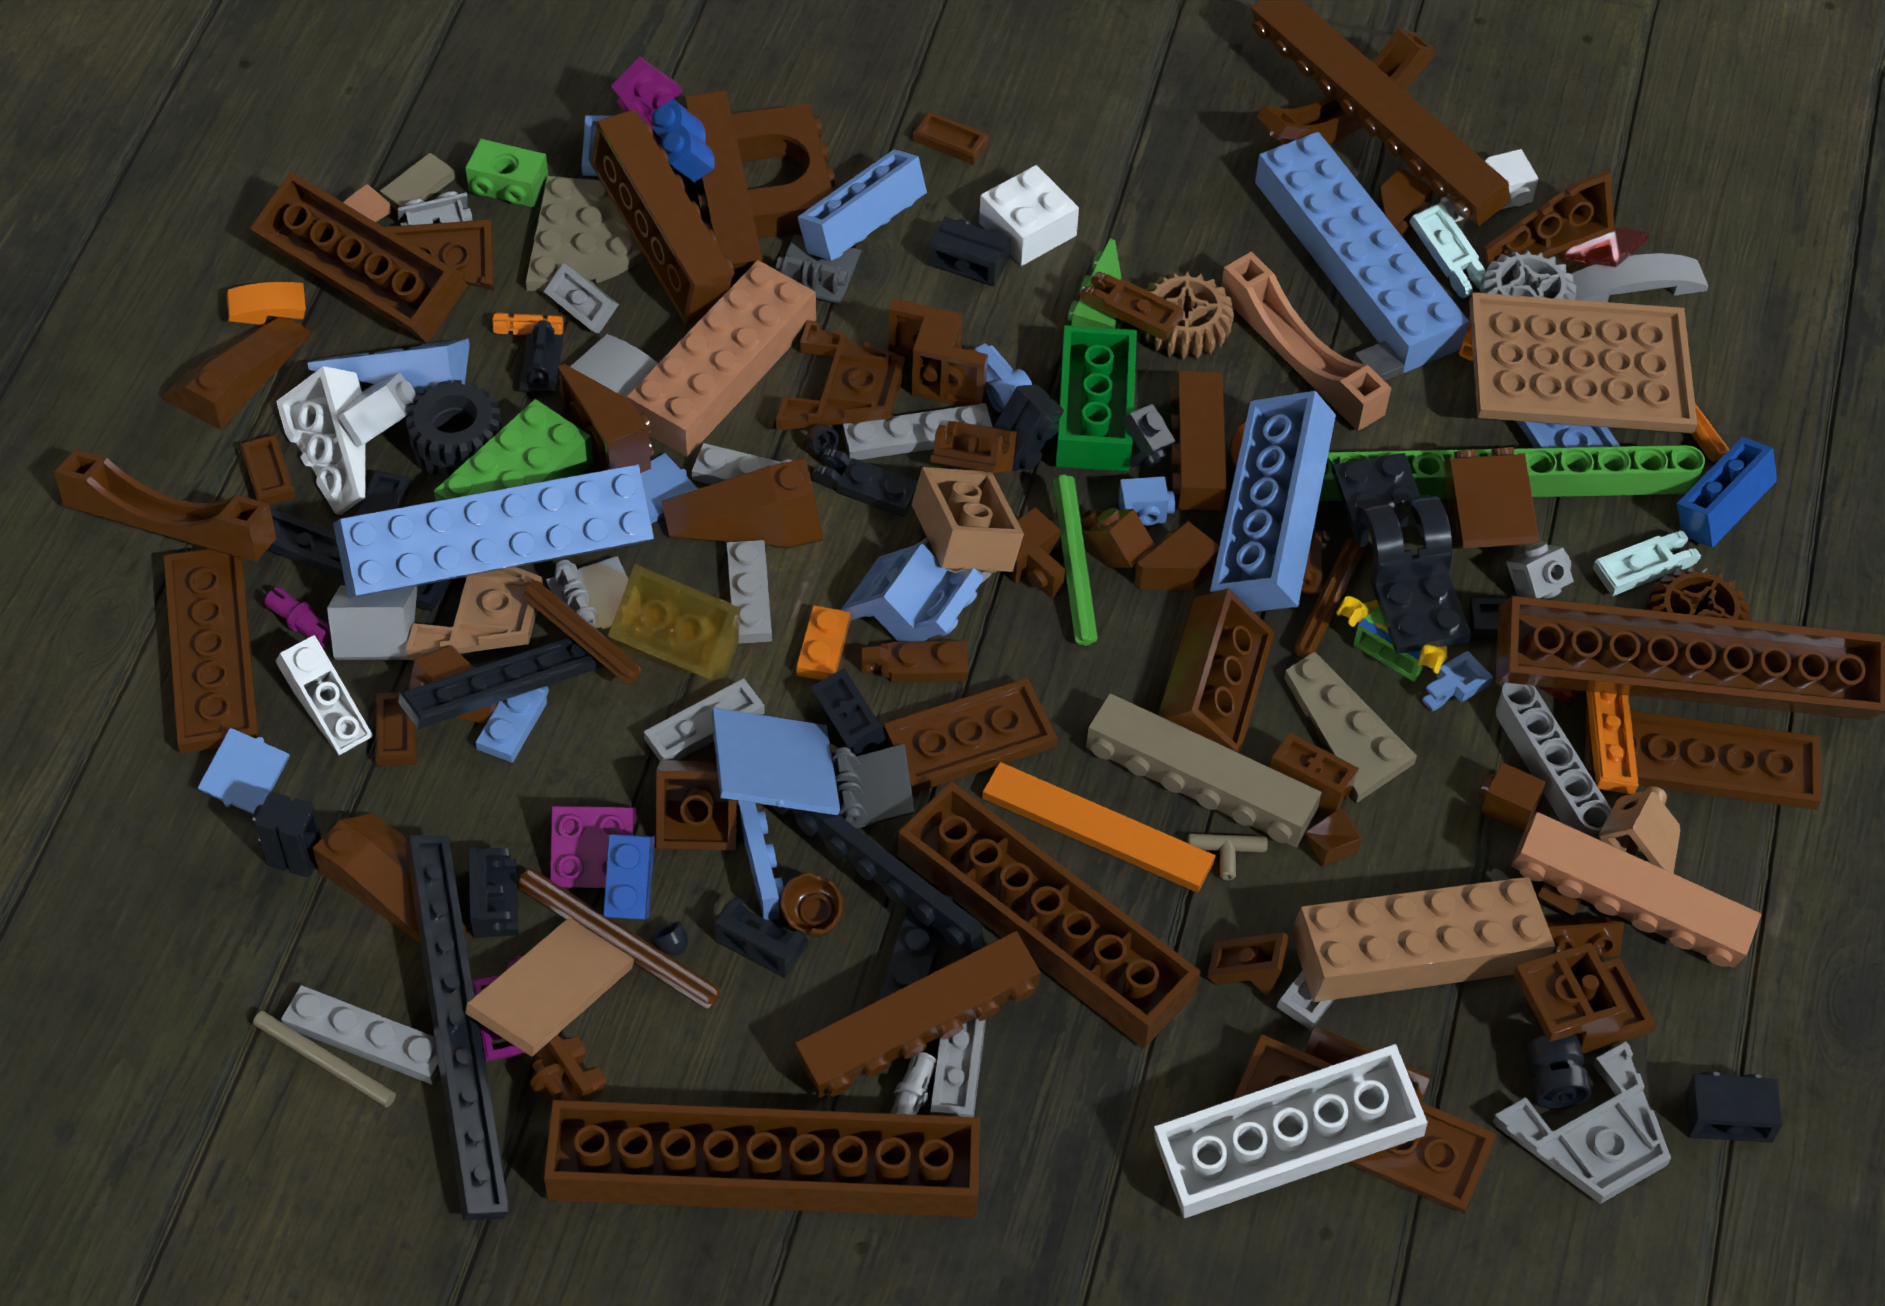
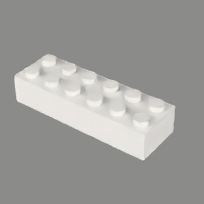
M1394 1044L1157 1125L1154 1129L1155 1141L1183 1218H1187L1423 1137L1428 1122L1398 1048Z

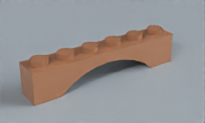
M1253 252L1224 267L1221 287L1225 288L1226 296L1231 297L1232 308L1357 431L1385 416L1391 387L1369 365L1356 363L1342 357L1318 339L1291 306L1275 274Z

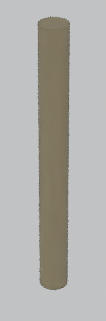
M260 1011L256 1015L253 1025L387 1108L395 1100V1092L264 1011Z

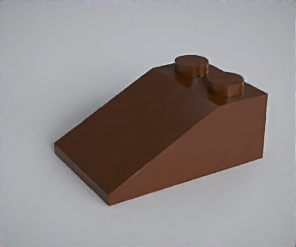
M566 364L559 365L558 375L563 413L569 422L591 436L593 460L599 470L605 471L638 464L640 473L651 469L650 456L654 455V451L648 435L652 432V427L647 415L644 412L639 413L631 400Z

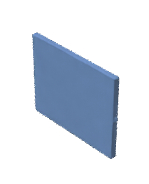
M713 708L711 716L720 798L833 815L839 814L840 805L827 725Z

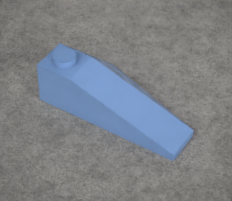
M469 338L422 344V346L411 347L409 350L404 351L403 348H393L377 351L369 355V352L322 358L308 362V369L317 371L325 366L357 373L358 381L376 384L400 372L405 381L412 385L415 393L421 394L424 393L425 388L429 386L433 388L438 387V382L446 381V384H452L454 380H462V384H465L470 347Z

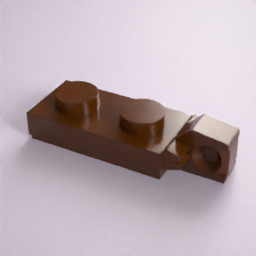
M967 641L882 643L881 646L865 647L861 649L862 673H881L882 677L891 678V682L968 680Z

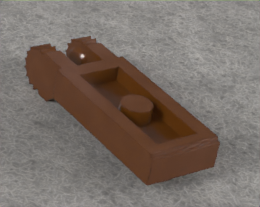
M1105 272L1095 273L1091 279L1093 287L1086 286L1079 294L1082 299L1081 301L1087 304V306H1091V308L1097 311L1102 310L1166 341L1183 318L1184 309L1122 278L1119 280L1109 274L1106 275Z

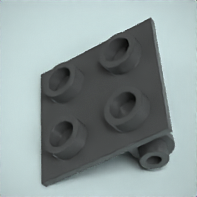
M794 234L786 256H779L776 270L815 291L816 298L841 304L861 255V250L849 248L843 252L841 257L832 261L808 254L803 236Z
M904 744L857 757L851 753L850 748L843 747L836 750V755L832 758L840 805L838 815L855 828H861L915 813Z

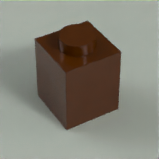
M1502 762L1496 776L1489 773L1480 790L1479 795L1485 797L1481 812L1524 832L1539 804L1546 782Z

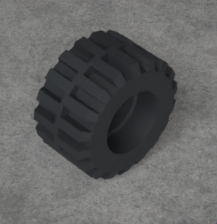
M454 380L452 384H446V381L438 382V387L433 388L429 386L424 389V395L417 394L413 399L414 405H409L407 411L408 417L406 421L413 457L416 458L417 464L421 468L426 467L427 473L432 476L439 473L441 479L450 477L502 429L500 411L496 399L490 397L489 391L484 387L478 389L477 384L469 382L467 385L462 384V380ZM453 427L467 428L461 432L456 433L443 432Z

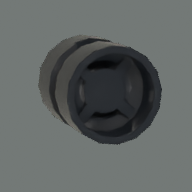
M1543 1035L1528 1044L1526 1051L1530 1069L1536 1075L1533 1084L1539 1106L1553 1110L1567 1109L1580 1105L1590 1098L1592 1092L1587 1071L1582 1067L1585 1061L1578 1036L1571 1035L1549 1042L1546 1035Z

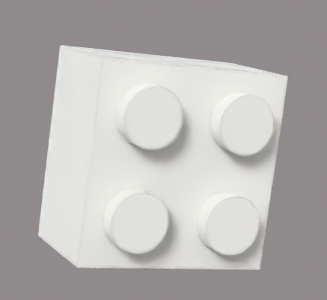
M1035 165L981 194L979 223L985 230H997L1004 236L1011 238L1010 255L1020 266H1023L1077 235L1079 207Z

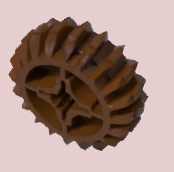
M1691 566L1686 573L1677 568L1672 573V576L1665 574L1660 583L1653 587L1650 594L1651 598L1648 599L1646 609L1652 611L1750 621L1751 617L1748 615L1750 604L1744 602L1745 591H1734L1736 588L1735 581L1727 583L1723 581L1722 572L1717 576L1710 575L1708 567L1702 573H1697L1694 567Z

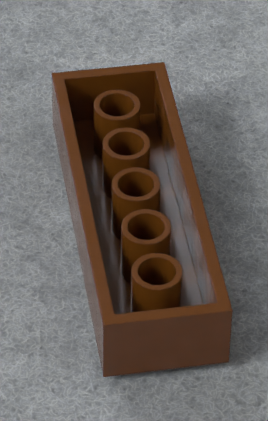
M633 109L597 121L591 159L593 169L684 324L688 326L699 322L729 290L731 279L734 276L731 260L727 256H723L718 247L714 232L705 226L701 219L698 205L694 201H690L685 192L681 177L678 174H674L669 165L665 150L662 147H658L653 139L649 123L641 119L637 110Z
M291 171L250 227V230L266 246L427 344L468 287L466 282L450 266Z

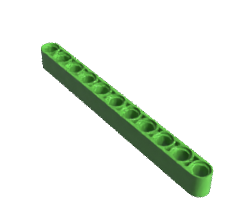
M1687 445L1514 449V454H1525L1532 497L1686 494L1699 481L1705 464L1703 453L1699 449ZM1491 449L1476 450L1477 457L1491 456ZM1466 450L1329 452L1319 501H1342L1332 474L1333 464L1405 453L1420 496L1429 495L1436 496L1439 499H1446L1444 460L1454 459L1455 451ZM1576 468L1581 472H1574L1571 469Z

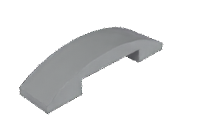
M1655 253L1626 256L1604 261L1572 273L1573 284L1577 285L1575 300L1608 302L1609 295L1667 287L1671 288L1673 295L1707 291L1709 287L1698 260L1676 254Z

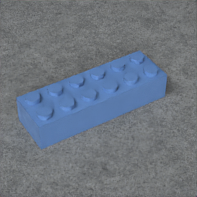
M1316 391L1250 401L1210 592L1213 593L1229 588L1253 612L1298 607L1336 417V414Z

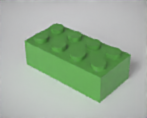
M535 399L434 490L435 500H447L581 475L594 463L591 436Z

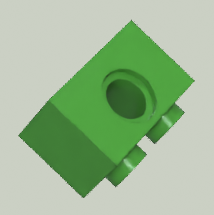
M480 139L466 166L469 192L509 201L513 204L535 207L548 177L546 154Z

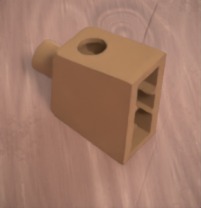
M1651 786L1647 787L1643 792L1622 796L1617 799L1598 837L1601 841L1674 873L1680 826L1665 806L1667 800L1666 792L1661 788Z

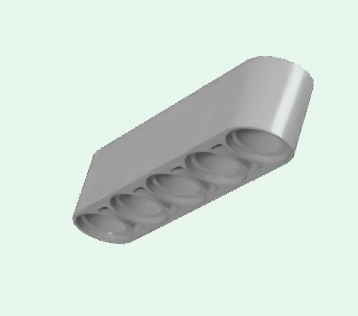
M1505 683L1496 706V716L1532 776L1546 782L1543 794L1561 823L1601 841L1598 837L1612 810L1535 686Z

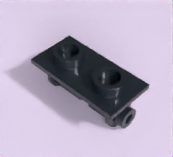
M538 321L533 327L532 333H527L520 392L556 393L558 366L561 360L564 335H556L549 321Z

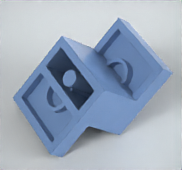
M923 543L878 557L841 610L851 612V620L864 616H874L898 642L925 641L933 636H945L958 624L957 616L963 608L971 604L976 598L977 592L975 590L984 578L975 568L951 574L946 568H941L938 559Z

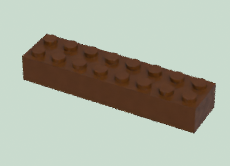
M951 781L898 831L897 856L946 895L952 896L955 902L1001 938L1017 931L1037 966L1145 1049L1196 995L1201 972L1199 969Z

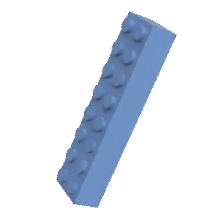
M1319 132L1259 154L1255 179L1256 185L1378 343L1386 341L1404 364L1403 373L1461 349L1464 336L1467 333L1469 320Z
M639 464L342 518L333 523L348 599L639 544L654 539Z

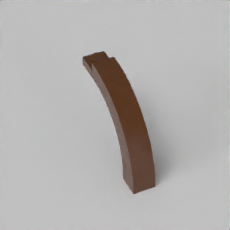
M1397 29L1384 48L1371 62L1405 91L1425 69L1437 51L1415 32ZM1332 96L1308 106L1293 109L1264 105L1257 116L1266 125L1265 131L1283 145L1319 132L1328 144H1332L1363 127L1362 122L1355 116L1349 117L1341 108L1340 103Z

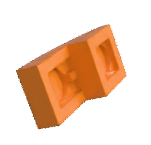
M256 283L228 289L226 294L229 322L265 325L267 316L303 319L306 311L304 283Z

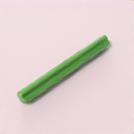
M1063 474L1053 480L1058 524L1061 529L1060 538L1074 638L1078 645L1089 646L1091 643L1096 642L1098 637L1076 484L1072 476Z

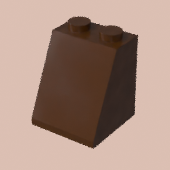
M1514 447L1491 449V456L1477 457L1476 450L1455 451L1454 459L1444 460L1447 514L1451 530L1452 549L1539 543L1525 454H1514Z

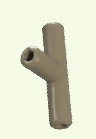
M1189 834L1187 837L1188 844L1202 850L1220 852V877L1227 881L1233 880L1236 877L1235 851L1266 852L1268 840L1263 836Z

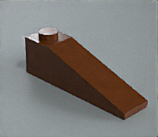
M1606 170L1573 183L1484 246L1486 271L1492 261H1497L1501 254L1509 257L1513 250L1520 255L1527 249L1532 255H1538L1542 251L1543 257L1546 258L1614 232L1611 173Z
M277 317L186 370L162 395L163 400L222 430L311 335V331L288 318Z
M806 458L767 466L662 501L670 538L715 542L716 540L728 542L764 540L765 545L784 549L824 541Z
M372 813L340 820L313 847L319 873L420 943L405 848V837ZM462 919L463 929L465 933L468 927L465 921Z

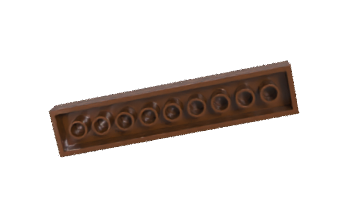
M1512 596L1499 606L1496 682L1870 720L1885 713V635Z
M553 1100L544 1181L548 1201L976 1218L980 1117Z

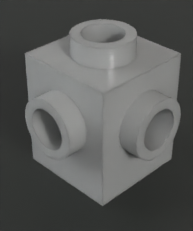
M1545 541L1526 546L1524 553L1506 561L1517 596L1538 599L1551 598L1560 594L1562 587L1574 582L1570 571L1571 561L1564 548L1547 545Z

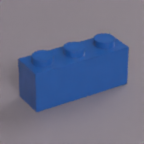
M1741 437L1677 503L1681 531L1687 535L1688 539L1713 548L1777 482L1773 448Z

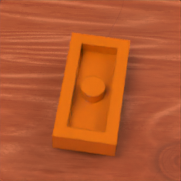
M813 605L796 667L797 676L824 680L837 672L851 621V612Z

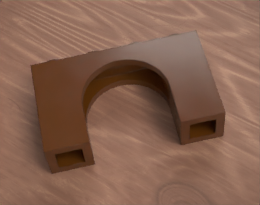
M810 103L731 114L742 162L783 158L799 164L806 171L798 180L786 185L748 190L758 239L802 233L798 216L833 192L832 188L835 187L832 166L826 167L825 162H828L826 142H820L819 137H822L820 117L813 116Z

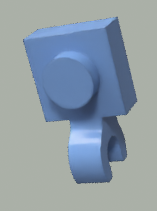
M1466 651L1441 666L1439 673L1436 675L1439 680L1432 682L1426 687L1430 694L1425 696L1422 702L1431 711L1439 709L1453 695L1462 703L1490 686L1493 676L1469 651Z

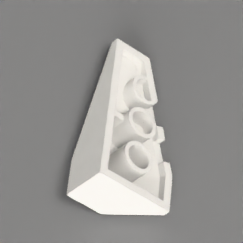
M323 366L276 402L286 436L290 442L298 445L303 453L300 458L305 466H310L317 476L316 484L335 514L342 515L365 498V444L357 447L338 418V415L362 391L357 373Z

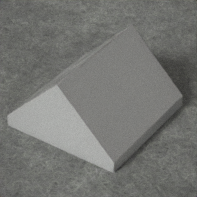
M340 585L327 607L334 659L407 660L406 646L415 621L417 586L348 599L346 585Z

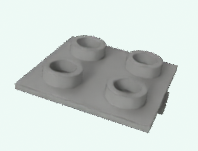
M618 556L577 569L575 564L570 563L569 560H562L556 565L555 577L546 579L550 591L595 628L601 627L605 629L644 616V612Z

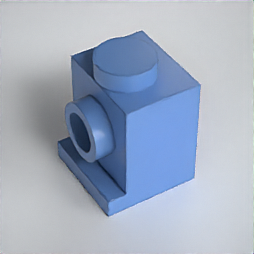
M1165 477L1120 480L1119 510L1134 509L1143 525L1166 523L1167 514L1175 512L1173 491H1167Z

